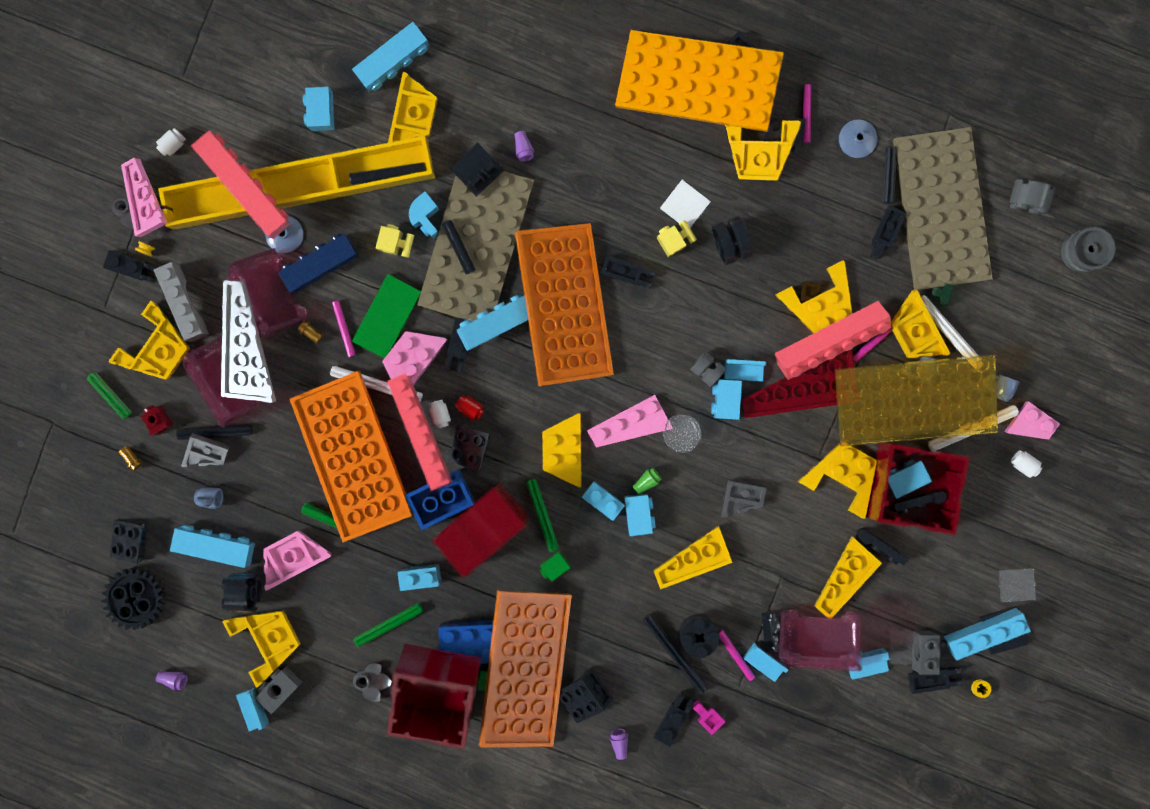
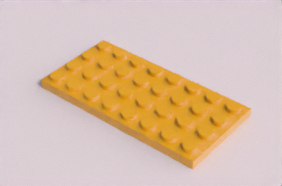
M631 30L615 106L616 108L767 132L783 52Z

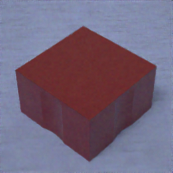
M879 442L876 454L877 463L866 517L880 523L904 527L914 526L928 531L956 535L961 509L960 498L965 485L969 457ZM912 458L914 460H921L932 482L897 499L891 497L887 489L891 468L897 467L898 469L904 466L903 462ZM929 491H943L947 495V500L940 504L930 502L927 503V507L919 509L912 507L909 508V512L902 514L891 511L889 507L890 502Z
M500 482L432 541L464 578L526 526L529 515Z
M404 644L393 677L392 708L389 713L387 735L411 740H425L439 745L465 749L473 715L481 657Z

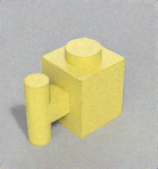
M686 220L679 223L682 229L680 232H678L675 225L671 228L668 225L659 231L660 234L657 236V239L668 258L686 247L683 240L686 237L690 244L697 240Z
M390 224L387 227L381 226L376 249L398 255L399 248H403L401 256L409 258L414 235L407 233L406 239L401 240L403 233L398 230L399 227Z

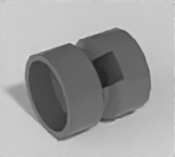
M705 351L691 366L690 370L697 376H702V381L711 387L724 373L726 368L721 363L714 362V357Z

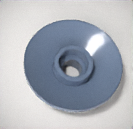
M864 120L848 122L839 134V145L842 151L852 158L868 156L877 144L875 128ZM857 134L862 135L863 139L858 140Z
M291 216L287 218L291 224L284 229L285 235L283 237L279 234L272 239L265 233L268 245L276 252L291 253L298 249L303 241V228Z

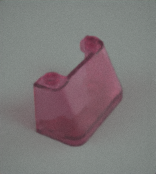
M275 248L232 262L227 270L229 280L243 281L246 284L260 340L305 321L307 316L305 307L299 303L295 304L291 293H289L278 274L281 264H283V259L280 253L276 252Z
M222 336L184 355L183 366L222 428L265 402L221 396Z
M797 610L781 612L779 659L783 665L792 668L861 671V616L854 612H846L841 619L803 617Z

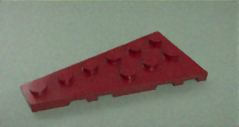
M852 349L801 373L798 377H793L789 380L785 377L741 399L744 418L859 402Z

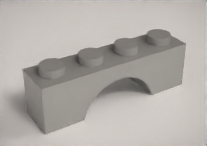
M170 262L154 269L184 341L193 342L209 335L203 318L195 310L186 291L187 281L180 265Z

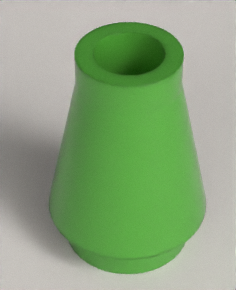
M654 468L647 469L633 487L638 494H641L659 485L662 478Z

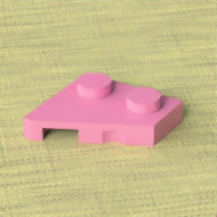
M1025 402L1018 415L1014 417L1004 432L1050 439L1060 423L1030 402Z

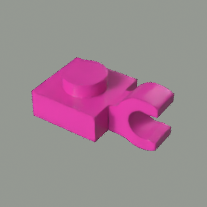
M698 700L695 701L693 709L701 716L698 722L713 735L725 723V720L712 706L706 710Z

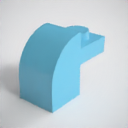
M426 192L422 193L412 202L409 209V219L415 228L422 224L423 226L420 229L427 237L431 235L434 239L439 233L428 219L440 209Z

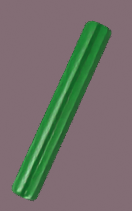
M536 479L528 480L526 485L549 552H555L559 550V546Z
M417 603L356 636L353 639L355 645L360 647L423 612L420 603Z

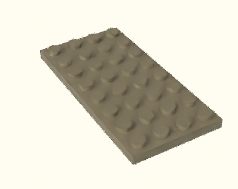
M971 127L894 138L893 144L897 148L896 166L902 208L907 213L904 222L914 290L992 280Z
M504 171L476 197L455 176L442 223L447 220L453 221L475 267V271L467 275L464 273L441 223L418 306L464 320L470 319L472 322L478 319L476 315L486 310L488 314L495 311L494 306L499 303L515 249V232L520 231L534 180Z

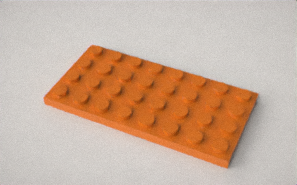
M591 223L516 231L515 236L538 386L614 375Z
M360 371L290 398L342 542L414 515L405 498V489Z
M497 590L479 746L481 748L554 746L571 594Z

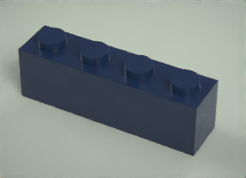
M337 234L331 238L332 241L328 244H320L315 247L314 252L301 255L297 262L284 265L278 274L289 293L296 294L359 257L350 238L345 234Z

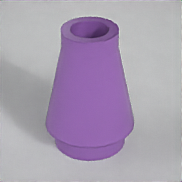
M519 131L515 133L516 157L521 162L533 159L535 151L526 136V132Z
M159 671L156 676L157 682L175 691L183 690L188 679L187 675H184L183 672Z
M614 729L611 731L609 738L616 758L622 760L627 758L628 734L625 729Z

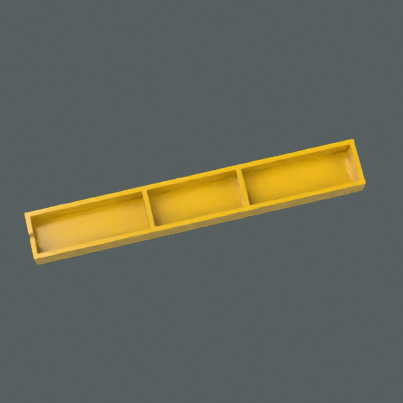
M425 136L250 170L251 173L249 174L253 180L257 178L264 186L262 190L265 194L269 193L276 200L275 205L278 209L435 179L429 144ZM420 162H424L426 166V171L368 183L351 185L349 180V174ZM218 177L158 188L161 205L168 208L162 209L167 221L166 227L173 230L250 215Z

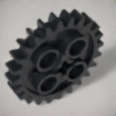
M135 567L129 568V571L127 568L123 569L121 573H115V577L109 578L110 583L104 585L108 591L102 592L107 597L101 600V602L107 603V606L103 608V610H109L106 617L113 616L111 622L119 621L118 627L125 624V630L130 629L131 626L133 630L139 627L143 629L146 627V624H153V620L159 618L157 614L163 612L160 607L166 605L165 602L161 601L162 598L166 597V595L161 594L165 587L159 588L158 585L162 581L155 582L156 574L149 576L150 570L143 573V568L136 570ZM138 582L142 584V591L137 587ZM120 588L124 591V597L119 593ZM144 600L149 604L148 609L143 605ZM126 607L130 609V615L126 613Z

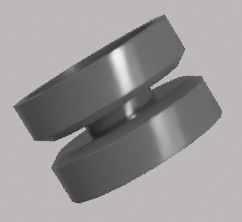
M1098 227L1085 228L1074 232L1065 239L1061 248L1062 260L1069 269L1079 273L1101 269L1107 266L1113 259L1115 242L1112 236L1104 229Z

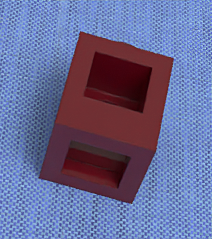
M151 405L143 410L144 414L140 416L149 430L150 436L159 435L174 426L162 406L155 407Z

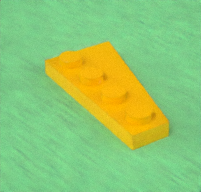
M719 526L653 570L660 589L732 563Z
M851 537L814 606L831 620L882 563L854 537Z

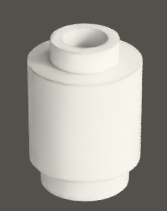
M176 128L173 130L169 129L156 141L158 144L156 148L164 156L167 154L172 156L184 145L183 142L186 139Z
M443 400L429 403V409L427 410L432 426H437V429L449 426L448 422L451 419L446 403L444 404Z
M1019 450L1011 459V463L1014 464L1013 467L1029 478L1032 476L1036 477L1042 470V467H1040L1042 463L1026 451Z

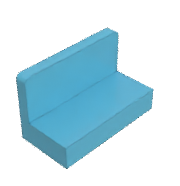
M727 359L724 365L726 368L724 379L763 381V371L766 362Z
M753 643L743 657L744 660L774 682L783 671L785 673L788 672L787 667L756 643Z
M883 648L846 657L852 679L875 675L889 670L887 660H890L889 655Z
M256 687L236 695L249 731L257 728L261 730L269 723L263 706L255 699L259 695Z

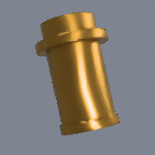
M303 321L298 328L301 335L304 334L316 344L324 335L312 327L310 322Z
M129 446L122 448L118 452L128 464V469L135 471L142 466L141 458H137Z

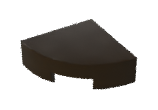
M802 282L800 301H807L815 297L821 290L822 284Z

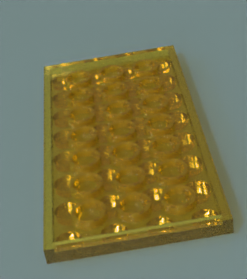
M995 355L835 369L840 446L998 433Z

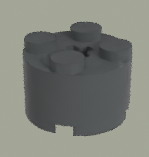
M1015 180L1009 200V208L1014 210L1029 209L1028 213L1037 215L1041 213L1046 214L1050 209L1056 187L1036 181H1029L1027 184H1023V180Z

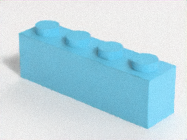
M412 22L352 70L369 92L372 90L376 91L385 80L395 77L399 69L409 66L413 58L417 55H423L430 45L414 22Z
M521 294L510 298L511 303L505 305L502 302L494 306L495 311L488 314L486 310L476 315L477 320L471 322L468 319L460 323L461 328L456 331L466 350L468 351L527 321L528 314L525 296L522 297Z
M182 525V527L174 529L170 547L171 552L246 568L251 564L255 543L249 542L250 539L238 537V539L231 538V535L227 533H219L217 535L213 534V531L209 529H201L199 531L195 530L194 526Z
M1015 608L943 637L951 655L956 660H959L1031 631L1024 614Z

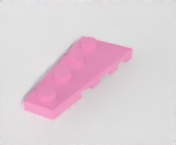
M132 158L122 164L134 233L137 237H143L166 225L167 221L141 160Z
M653 395L587 431L595 446L600 447L673 428L656 396Z

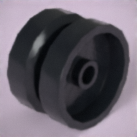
M739 216L729 219L727 226L723 222L712 225L714 242L725 266L736 262L737 256L742 260L752 256L749 235Z

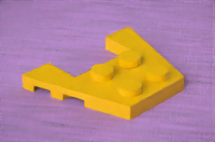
M801 121L782 122L781 142L741 141L742 128L725 125L738 178L741 180L778 181L801 126Z
M844 260L827 268L835 285L834 288L802 304L792 286L776 294V297L813 334L852 314Z
M150 301L141 315L157 326L136 358L122 348H117L109 363L169 380L190 348L156 302Z
M842 441L823 460L810 469L804 477H801L798 482L815 491L823 475L829 476L857 492L848 511L865 519L877 460Z
M284 610L228 618L222 621L230 637L248 628L266 662L248 672L256 688L301 644Z

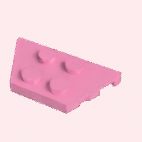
M405 332L382 361L390 378L393 379L407 374L410 376L414 386L447 343V339Z
M300 530L264 549L265 590L267 591L331 557L332 554Z

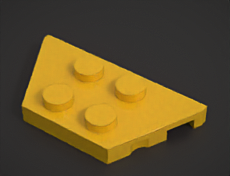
M406 72L402 74L388 143L420 136L430 137L438 99Z
M912 290L891 321V329L907 358L949 355L950 352L917 290Z
M578 413L542 432L543 470L577 487H581V415Z

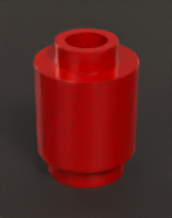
M462 395L455 405L458 412L472 421L475 419L479 420L485 411L483 410L484 405L469 395Z

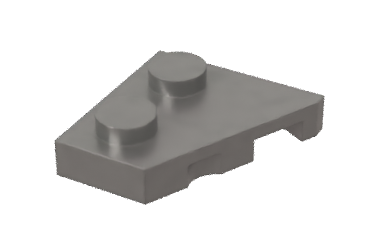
M192 433L181 466L188 467L190 464H199V466H207L209 464L223 465L230 446Z
M728 480L721 517L725 518L733 514L763 507L766 487Z

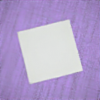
M681 180L660 209L678 223L686 220L691 228L711 201Z

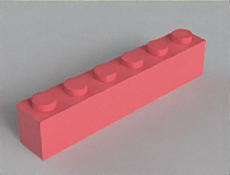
M208 131L192 145L193 149L266 235L274 239L291 224L287 220L289 218L288 214L282 208L278 209L276 207V200L269 193H264L262 190L264 186L257 178L253 180L249 175L251 173L250 169L244 163L240 164L236 160L238 155L231 148L227 149L225 147L226 141L218 133L215 135Z
M877 301L776 352L777 365L788 380L798 377L801 373L815 368L819 364L831 360L845 351L851 350L862 342H867L880 333L886 332L891 328L890 315Z
M403 374L387 381L430 489L437 490L452 484V479L410 376Z

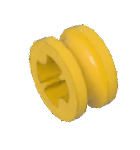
M139 241V247H136L135 250L152 257L153 254L151 252L155 248Z
M979 679L972 683L971 690L976 696L986 698L991 693V686L988 682ZM980 684L982 686H985V690L983 689V693L977 691V687L980 688L978 686Z

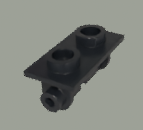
M780 611L761 613L765 651L772 650L773 653H778L781 649H784Z

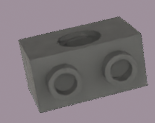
M913 631L912 669L919 674H939L940 635L932 631Z
M287 666L282 671L277 669L271 676L273 680L269 684L265 682L257 690L259 695L255 699L271 714L302 683ZM274 685H278L281 688V692L275 691Z

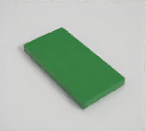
M387 274L352 342L385 359L402 332L420 298L421 291Z

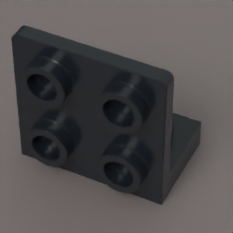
M589 668L578 680L560 689L559 699L575 722L579 723L604 711L613 697L594 670Z

